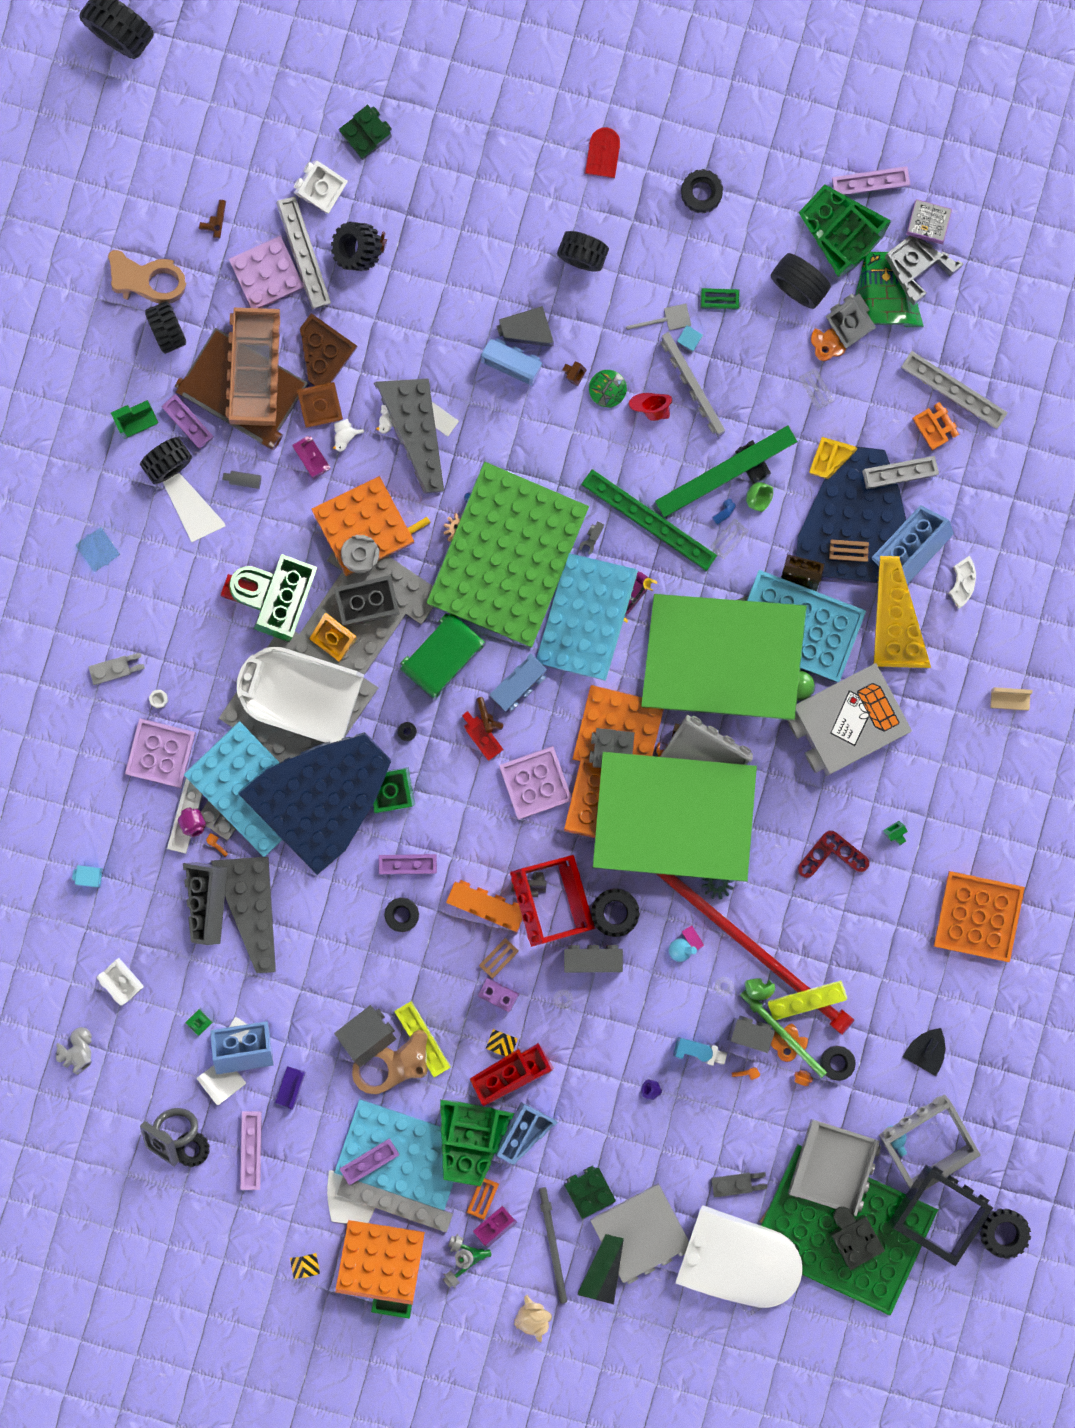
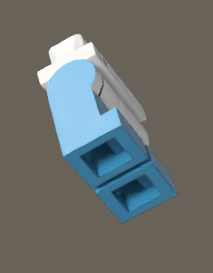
M680 1037L677 1038L673 1056L683 1059L684 1054L695 1056L696 1059L712 1066L714 1062L725 1064L727 1056L726 1052L718 1051V1047L710 1044L708 1046Z

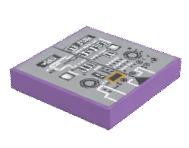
M916 199L906 235L943 245L952 209Z

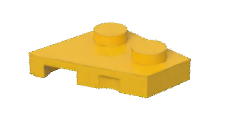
M822 437L809 473L829 479L856 452L857 447Z

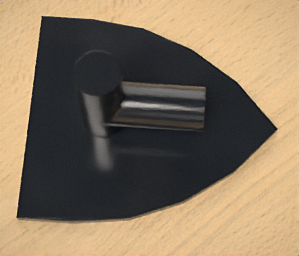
M942 1029L929 1030L919 1035L911 1042L902 1057L936 1076L942 1066L946 1051Z

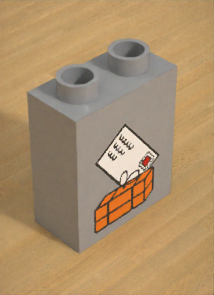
M876 663L796 705L795 720H787L795 737L799 739L806 736L812 749L805 752V756L813 771L817 773L824 770L826 776L912 732Z

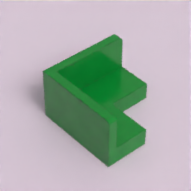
M148 400L131 408L126 405L111 412L119 433L124 439L159 423Z

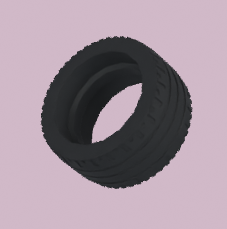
M787 253L780 260L770 275L773 282L784 293L810 309L816 308L831 288L830 282L820 271L801 257L791 253Z

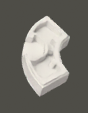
M970 556L953 566L956 573V582L948 594L958 609L969 600L975 587L976 570Z

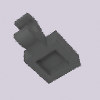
M597 521L596 525H591L587 533L590 537L587 541H583L580 544V551L583 546L587 545L590 547L588 554L591 555L593 553L594 545L604 528V524Z

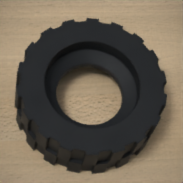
M705 169L689 173L688 177H685L681 188V198L685 206L689 210L695 211V213L700 212L703 214L713 211L722 199L723 185L721 184V179L712 171ZM699 182L707 183L711 188V195L706 200H698L693 195V187Z

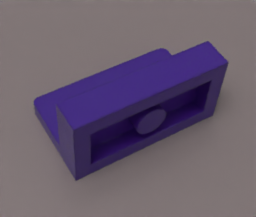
M287 1066L275 1102L276 1104L294 1109L306 1073L305 1071Z

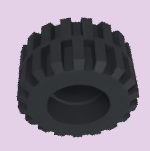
M347 222L341 224V228L338 227L336 229V234H333L332 237L333 242H331V246H333L331 254H334L333 259L337 261L339 267L346 270L367 271L369 268H373L375 263H378V256L382 253L380 251L382 243H380L381 236L377 235V229H373L374 226L367 223ZM356 242H358L357 251H355Z
M566 231L557 255L572 266L597 272L602 270L609 247L601 240L577 231Z
M165 301L145 310L151 330L164 354L186 345V338L169 302Z
M175 437L166 440L144 456L140 466L151 482L158 484L168 480L185 468L191 461L192 455L181 439Z
M614 888L602 892L594 900L591 908L593 923L600 932L607 936L620 937L628 934L637 925L640 916L637 900L629 892L622 889ZM618 901L625 906L627 915L622 923L611 924L605 919L604 909L608 903Z
M1000 1208L997 1211H991L981 1226V1242L990 1253L999 1258L1018 1257V1254L1025 1252V1247L1028 1248V1241L1031 1240V1229L1028 1226L1029 1223L1021 1214L1014 1210ZM1003 1222L1013 1224L1016 1229L1014 1240L1007 1245L999 1244L995 1239V1230Z

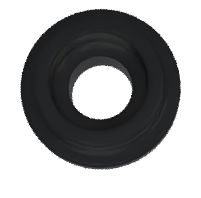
M404 722L398 727V736L404 741H411L415 738L417 729L414 724ZM405 728H409L411 730V733L409 735H405L403 733Z

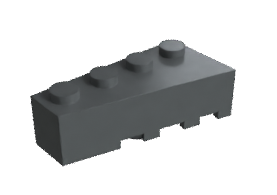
M199 862L183 863V870H186L187 879H184L185 887H188L189 899H186L187 907L190 908L191 915L188 917L191 942L203 945L220 944L227 867Z

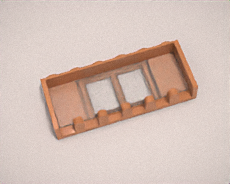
M234 307V312L230 313V325H233V332H229V343H232V351H228V362H231V369L227 370V381L231 382L230 388H227L226 399H230V405L226 407V418H229L230 424L276 426L280 309Z

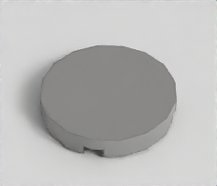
M355 535L344 542L341 549V559L348 570L355 573H366L376 566L379 560V548L372 538L365 535Z

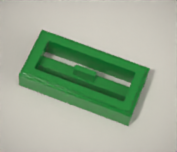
M701 288V308L739 309L740 289ZM705 293L735 294V297L705 296ZM705 301L735 302V304L705 303Z

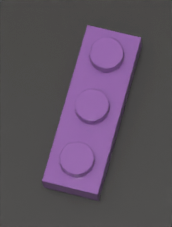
M176 394L161 406L199 449L214 438Z
M437 854L379 855V874H437Z
M389 1138L341 1167L340 1171L348 1184L351 1185L400 1154Z

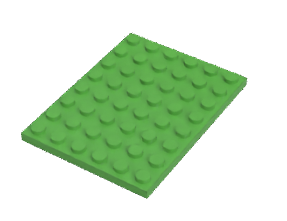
M484 461L426 604L532 647L589 506Z

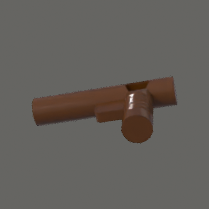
M219 200L217 215L210 216L209 224L199 223V229L214 231L213 237L218 239L221 238L226 206L225 200ZM216 226H220L219 231L215 230L214 228Z
M478 697L476 702L486 733L492 732L493 728L502 730L503 723L493 720V716L487 712L484 698Z

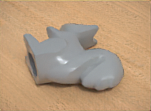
M79 1027L71 1033L70 1040L73 1047L69 1050L57 1043V1062L65 1061L63 1066L66 1068L72 1064L74 1066L73 1073L77 1075L92 1063L91 1050L88 1046L92 1042V1035L87 1028Z

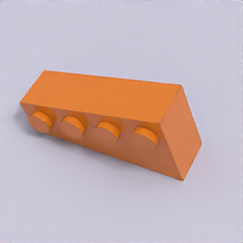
M461 879L459 883L454 882L446 903L518 932L522 922V914L518 903L508 904L505 902L506 898L495 895V897L487 895L488 891L480 887L477 890L470 888V883Z

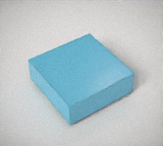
M686 325L677 342L694 351L703 334Z

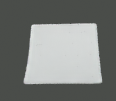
M214 1065L197 1077L199 1083L216 1105L221 1104L246 1084L237 1071L216 1075Z

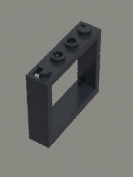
M925 1165L888 1223L898 1232L956 1266L993 1207L989 1204V1199L982 1194L979 1196L973 1194L974 1190L966 1184L962 1187L953 1176H944L942 1174L944 1171L936 1166L931 1168ZM933 1177L981 1206L952 1252L904 1224V1221Z

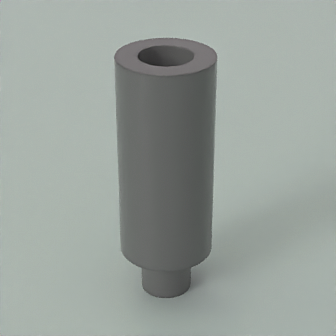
M231 471L230 473H223L222 480L229 481L230 485L260 489L262 476Z

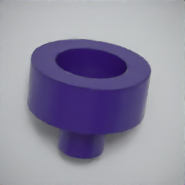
M648 1079L643 1083L641 1093L644 1098L654 1100L657 1096L661 1095L662 1089L657 1081Z

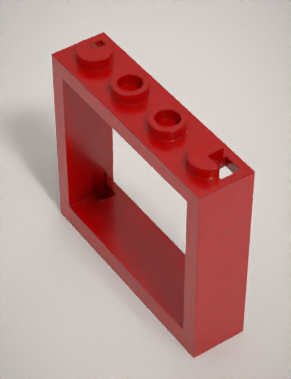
M574 855L510 872L531 947L595 929ZM558 865L576 928L544 937L526 874Z

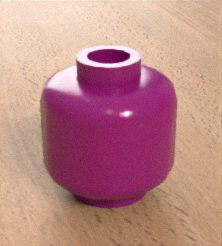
M191 807L181 811L178 824L183 834L190 837L202 834L206 827V822L201 811Z

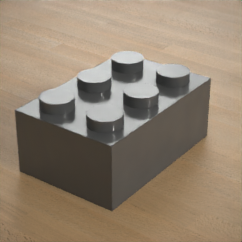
M391 575L334 588L342 625L345 628L400 615Z
M568 945V949H564V973L623 972V949H619V945H606V949H599V945H587V949H580V945Z
M739 1016V1019L734 1018L727 1040L768 1053L775 1033L774 1030H771L772 1026L759 1021L757 1025L752 1024V1019Z

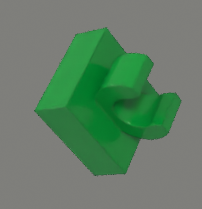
M897 821L883 830L890 841L895 840L899 845L906 842L903 834L908 831L902 822Z
M198 1009L185 1023L200 1036L213 1022Z

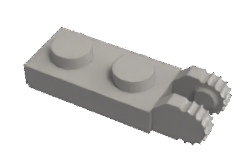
M141 653L127 657L122 656L88 666L93 685L125 677L133 672L145 669L144 664L131 668L128 665L129 661L141 658Z

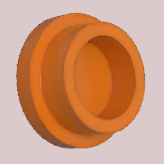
M800 1070L794 1074V1081L803 1086H809L813 1078L810 1076L811 1073L805 1070Z

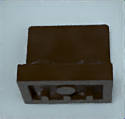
M787 554L781 578L817 592L824 563Z

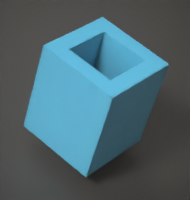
M77 865V869L73 870L72 880L75 881V885L100 888L103 869Z

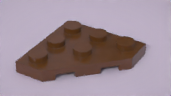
M311 313L300 327L308 380L312 385L317 386L333 382L358 346Z

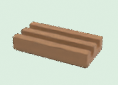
M830 540L829 559L868 562L869 542ZM834 545L861 546L864 549L835 548ZM833 552L864 554V557L833 555Z
M504 938L479 966L493 979L519 950ZM506 943L508 947L486 968L484 965ZM512 949V954L493 973L490 972L500 959Z

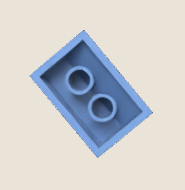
M498 338L495 340L490 339L481 354V363L531 386L534 385L543 364L540 362L541 359L532 354L527 356L523 354V350L515 346L510 348L506 346V342Z
M268 1021L210 1030L212 1057L216 1075L274 1065ZM249 1030L248 1034L243 1036L242 1043L235 1036H230Z

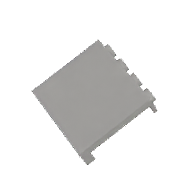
M686 715L660 757L747 765L749 761H752L753 753H751L748 747L737 745L731 737L727 735L724 737L719 734L716 728L712 726L707 727L702 724L699 718Z
M811 1119L788 1194L835 1209L845 1206L851 1210L853 1215L857 1216V1213L861 1212L864 1201H861L863 1193L866 1194L870 1183L867 1182L869 1174L872 1175L875 1169L874 1158L875 1156L878 1157L881 1150L880 1141Z
M659 1183L590 1219L601 1242L605 1234L624 1238L619 1268V1277L623 1283L627 1282L630 1284L638 1279L637 1276L643 1272L645 1275L655 1270L654 1267L660 1263L662 1266L673 1261L672 1257L677 1254L679 1257L685 1255L689 1240Z

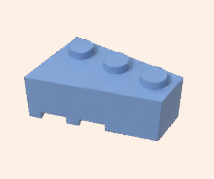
M530 653L527 659L520 666L518 665L490 694V697L505 712L508 710L512 712L519 705L517 701L522 696L526 698L533 691L531 687L535 683L539 685L547 678L545 676L547 669Z
M521 1102L498 1145L499 1148L495 1155L514 1165L558 1122Z

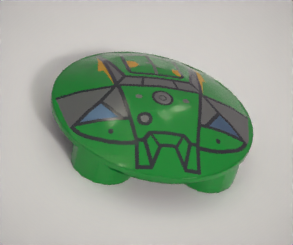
M614 370L599 371L592 377L589 383V394L592 400L602 407L612 408L623 401L627 392L625 379Z

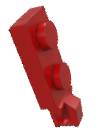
M468 711L462 714V717L467 722L464 725L466 732L488 761L504 750L491 732L486 733L482 719H479L478 716L473 718Z

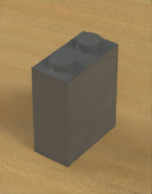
M371 1005L334 1033L359 1067H362L396 1040L393 1034L395 1032L394 1028L389 1022L385 1024L383 1013L379 1008L375 1010Z

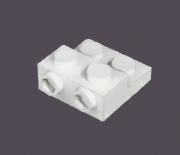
M317 160L312 163L308 162L303 170L305 172L302 179L299 178L294 184L296 189L294 194L329 214L348 181Z

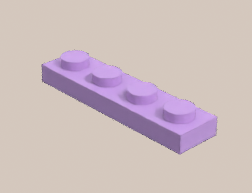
M906 166L832 177V184L834 190L848 196L909 187L910 180L908 167Z
M242 1111L240 1190H260L262 1111Z

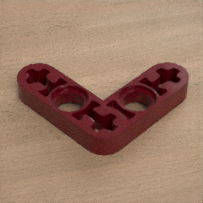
M827 831L800 862L798 873L804 878L811 877L831 852L857 872L866 871L870 862L863 853L838 833ZM833 834L835 836L834 841L839 843V840L843 842L837 847L836 851L833 849L836 846L835 844L826 843V835L831 836ZM848 846L851 853L848 857L841 855V847ZM815 849H821L824 852L821 860L814 858L813 852ZM855 852L858 854L855 856L858 860L862 858L865 860L864 868H857V862L854 860L851 863L848 861ZM808 857H810V859L813 862L818 863L816 867L814 864H812V866L810 867V874L802 873V865L807 866L810 863V861L807 860Z

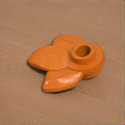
M833 328L828 329L825 333L819 329H814L812 332L811 343L815 347V355L819 360L828 361L833 356H841L845 353L847 348L840 342V338Z
M794 1024L787 1025L784 1028L786 1032L805 1050L808 1038L799 1037L798 1030ZM775 1031L771 1046L777 1050L778 1057L784 1062L794 1060L797 1053ZM785 1049H790L791 1053L789 1055H785L783 1051Z

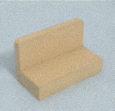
M994 687L991 689L990 708L1029 711L1032 690Z

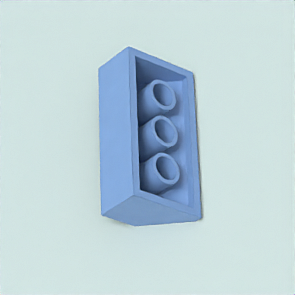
M920 505L873 555L872 560L879 566L880 556H899L908 585L954 535L949 519Z

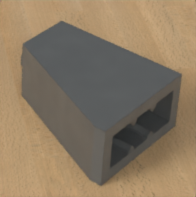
M543 306L499 319L497 330L499 336L504 337V341L554 346Z

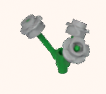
M458 1234L455 1237L451 1236L448 1247L451 1248L450 1252H457L455 1255L456 1265L462 1269L456 1274H453L451 1270L447 1274L444 1273L445 1278H443V1281L449 1288L452 1286L456 1288L460 1283L457 1278L474 1264L485 1260L487 1257H491V1250L477 1249L462 1244L463 1238Z

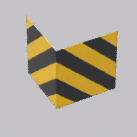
M493 1029L486 1049L507 1056L514 1051L518 1038Z
M316 1253L290 1258L294 1279L320 1274Z

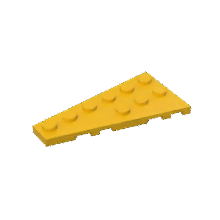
M880 556L873 664L876 663L878 667L931 668L900 557Z

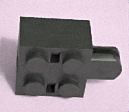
M845 1206L838 1207L834 1211L833 1218L839 1228L832 1231L830 1235L850 1270L885 1251L865 1215L855 1219L851 1210Z

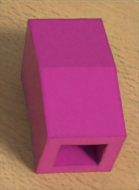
M692 925L682 931L683 936L691 947H696L698 950L704 946Z

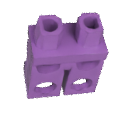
M486 977L478 993V997L507 1012L512 1010L519 996V993L505 986L502 987L501 984Z

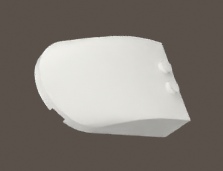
M268 647L251 655L241 667L237 678V694L244 710L256 720L324 743H332L342 740L345 736L364 674L286 648Z
M702 1205L676 1284L728 1301L753 1307L769 1308L784 1303L795 1293L802 1277V1260L793 1242L785 1235Z

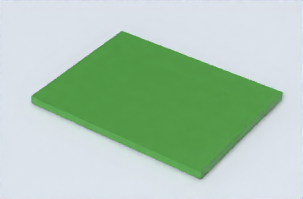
M654 594L641 706L644 708L795 720L807 606Z
M603 752L593 868L747 882L757 766Z

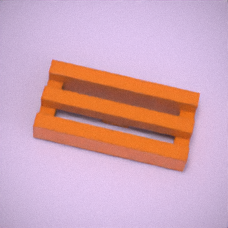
M484 1178L483 1182L487 1184L476 1211H472L481 1186H477L466 1212L485 1220L499 1186V1183ZM492 1185L494 1187L484 1212L479 1214L489 1187Z

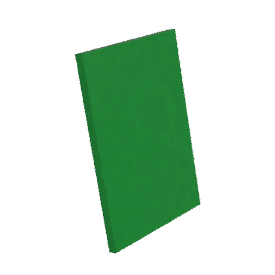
M797 1144L760 1226L777 1231L793 1242L802 1260L803 1276L891 1316L922 1247L892 1228L888 1223L906 1194L868 1177L869 1188L866 1194L863 1193L861 1200L864 1201L863 1208L854 1217L855 1219L861 1215L867 1217L885 1251L850 1270L830 1235L832 1231L839 1228L833 1218V1213L836 1209L788 1194L802 1148L801 1145ZM918 1200L904 1221V1224L926 1237L939 1209Z

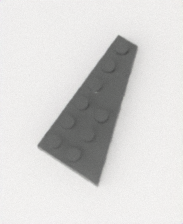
M429 379L376 381L374 383L375 388L381 394V401L383 405H386L391 423L401 444L404 445L407 451L406 455L413 464L414 473L423 492H443L444 485Z
M269 857L212 860V865L227 867L225 897L256 973L276 972Z

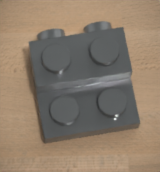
M853 293L843 299L845 303L842 305L838 303L830 309L831 313L825 316L845 348L850 347L876 328L867 314L869 308L860 294L856 296Z
M596 728V732H592L591 743L595 744L594 751H590L589 763H593L594 768H601L603 752L633 754L635 732Z

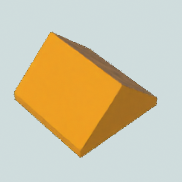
M325 613L309 639L340 662L358 638Z

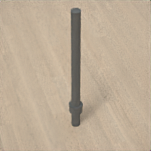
M546 1187L539 1188L540 1209L544 1215L559 1301L562 1304L567 1303V1296L551 1215L552 1205L549 1202Z

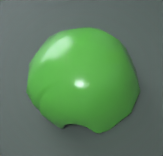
M762 482L753 484L746 495L748 507L763 512L772 501L773 487Z
M800 670L797 700L803 701L814 694L816 686L811 675Z
M761 978L750 979L744 982L747 995L757 1001L770 998L776 989L775 983L768 980V983L764 984Z

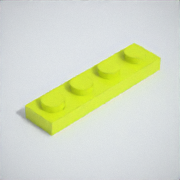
M837 981L768 1001V1006L772 1017L775 1020L846 1001L847 995L842 981Z
M410 1001L395 1010V1014L409 1037L417 1030H423L427 1034L426 1065L433 1077L451 1068L413 1002Z

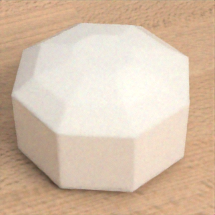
M162 690L152 691L149 696L150 704L157 709L165 707L168 703L167 694Z

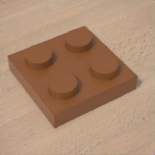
M335 382L297 390L306 428L343 420Z

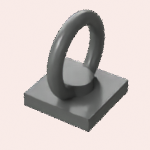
M173 1108L161 1113L155 1119L153 1126L144 1121L140 1125L145 1146L174 1167L179 1162L176 1148L185 1146L197 1134V1118L189 1110ZM183 1116L189 1120L191 1128L185 1137L173 1140L168 1133L160 1130L161 1124L169 1117Z

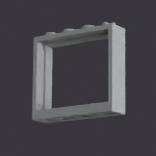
M945 1094L935 1098L930 1104L920 1107L912 1115L902 1118L897 1124L886 1128L879 1134L909 1189L919 1174L912 1179L910 1178L891 1142L947 1109L966 1145L933 1166L944 1171L942 1174L947 1177L981 1156L954 1106ZM933 1177L926 1189L939 1181Z

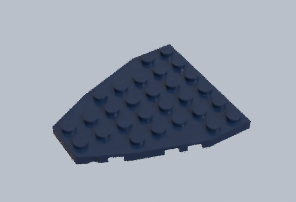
M857 447L856 452L829 479L825 478L798 535L796 556L824 563L822 577L878 583L879 566L872 560V557L906 521L898 484L866 489L862 471L890 464L887 454L883 449ZM830 540L869 542L868 562L829 559ZM834 545L835 548L864 549L861 546ZM833 552V555L864 557V554Z
M364 732L356 734L354 737L342 738V740L320 744L301 752L298 756L289 757L279 764L270 765L244 786L238 794L318 875L346 851L377 798L391 759Z

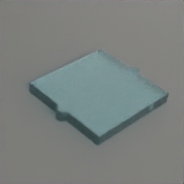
M102 527L92 534H87L86 538L75 544L94 572L105 565H109L110 561L120 555Z

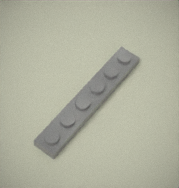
M296 197L278 200L276 204L311 309L328 306L331 302Z
M665 333L662 335V341L660 342L665 352L669 351L673 367H678L681 372L679 375L684 385L688 384L690 388L688 392L692 400H697L700 405L698 410L702 417L708 419L709 424L707 425L711 433H716L717 437L725 433L723 425L670 333Z
M913 351L910 352L901 366L903 370L996 430L1008 413Z
M344 1176L337 1192L339 1196L446 1233L453 1216L451 1212L359 1181L349 1185Z

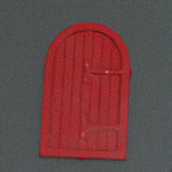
M602 127L592 134L589 142L585 174L615 178L620 138L613 129Z

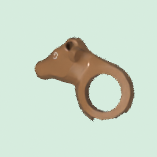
M112 250L108 254V260L111 265L112 290L115 293H123L124 299L128 300L131 292H135L158 304L165 301L174 303L185 293V275L179 267L174 265L173 260L158 259L140 266L127 258L122 251ZM166 273L171 274L178 280V286L171 292L160 293L153 290L149 282L153 276Z
M417 1030L411 1035L410 1040L397 1051L386 1047L375 1056L383 1059L389 1070L386 1081L381 1085L374 1086L366 1083L361 1077L360 1067L354 1062L352 1071L354 1083L360 1090L366 1093L380 1094L407 1079L425 1077L427 1074V1034L423 1030Z

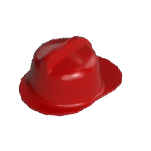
M640 393L633 396L628 404L632 410L643 412L649 420L657 421L670 417L669 405L672 403V397L667 394Z

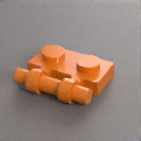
M940 402L934 405L937 411L935 414L928 408L912 418L931 451L949 441L945 434L950 432L953 438L960 435L956 429L955 422L952 423L946 407L943 408ZM938 418H941L946 426L943 429L937 421Z

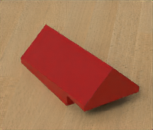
M537 1043L523 1053L517 1049L471 1077L470 1081L481 1104L485 1106L553 1071L554 1067L540 1044Z

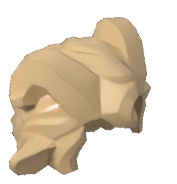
M526 1295L524 1297L525 1305L518 1311L516 1319H514V1325L517 1329L522 1330L526 1334L534 1335L537 1341L542 1342V1335L548 1331V1322L552 1320V1315L544 1309L542 1304L533 1302Z

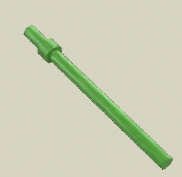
M746 990L740 994L750 1005L749 1008L754 1013L757 1012L821 1078L827 1074L762 1007L763 1004L760 1001L751 999L747 995Z

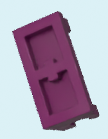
M307 436L292 445L313 480L331 469L311 436Z
M501 1206L474 1229L473 1232L486 1247H490L512 1228L517 1221L509 1214L506 1208Z

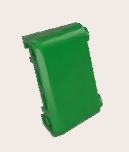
M447 613L439 620L441 624L411 657L407 655L400 663L402 665L400 670L434 701L440 695V692L443 690L442 688L445 689L447 684L475 656V652H480L486 645V642L455 615H448Z

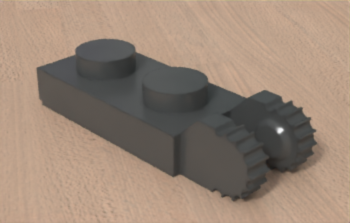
M748 1172L712 1177L714 1197L767 1189V1184L764 1183L753 1186L751 1184L752 1178L766 1177L765 1172L751 1174Z

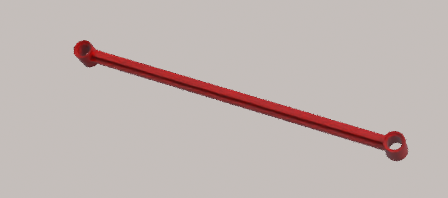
M656 874L797 993L811 989L675 875ZM831 1005L818 1008L821 1013L831 1020L829 1025L841 1035L855 1021L845 1011L841 1009L838 1012Z

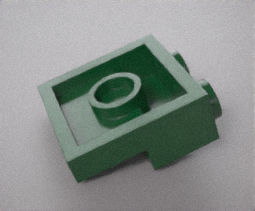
M368 104L354 114L350 121L338 129L362 160L392 137L390 125L386 121L382 122L379 119L380 113L374 106L370 108Z
M592 1165L584 1169V1174L578 1177L575 1174L567 1178V1183L564 1184L582 1219L616 1202L599 1166L595 1168Z

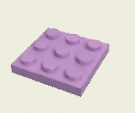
M281 236L229 259L251 308H262L304 289V285Z
M139 718L125 774L182 788L185 777L183 774L187 769L196 732Z
M553 746L499 765L518 820L571 801L572 797Z

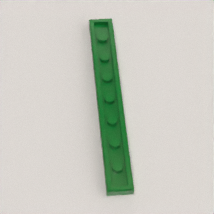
M789 425L655 500L665 518L798 443Z
M591 469L582 482L581 486L706 572L718 556L593 469Z

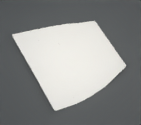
M329 1170L327 1196L331 1221L348 1224V1220L369 1223L375 1208L337 1195L343 1176Z

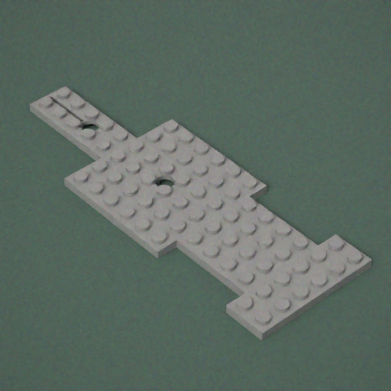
M332 552L327 561L340 569L342 573L300 634L295 631L290 642L274 637L268 647L286 648L358 671L365 675L405 615H408L421 625L424 623L434 608L426 604L433 586L389 556L379 560L371 571L352 573L345 576ZM391 575L400 615L346 627L358 639L340 662L309 639L325 613L342 625L334 588ZM363 678L344 738L379 689L365 678ZM237 692L219 717L220 720L231 727L240 721L280 763L289 757L293 758L300 755L301 752L324 743L256 720L244 710ZM208 801L201 811L206 826L228 841L236 828Z

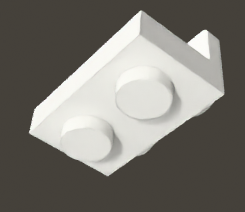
M120 958L116 959L104 972L96 977L100 981L101 986L106 988L113 999L121 1006L130 1001L144 987Z

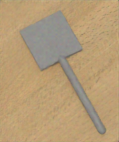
M687 304L664 308L666 318L626 326V329L629 330L667 321L669 330L683 328L686 325L691 326Z

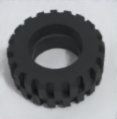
M89 0L79 15L80 21L92 33L128 58L136 59L140 57L154 36L151 26L119 0Z

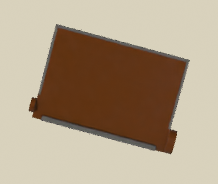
M215 328L185 378L182 379L180 377L175 384V388H177L176 393L274 451L283 437L279 430L299 400L297 390L306 388L308 382L278 365L276 426L230 424L229 418H226V407L230 405V399H226L227 388H230L231 382L227 381V370L231 369V362H228V351H232V343H229V335ZM239 345L238 364L269 365L268 358L246 345ZM238 371L237 390L268 391V372Z

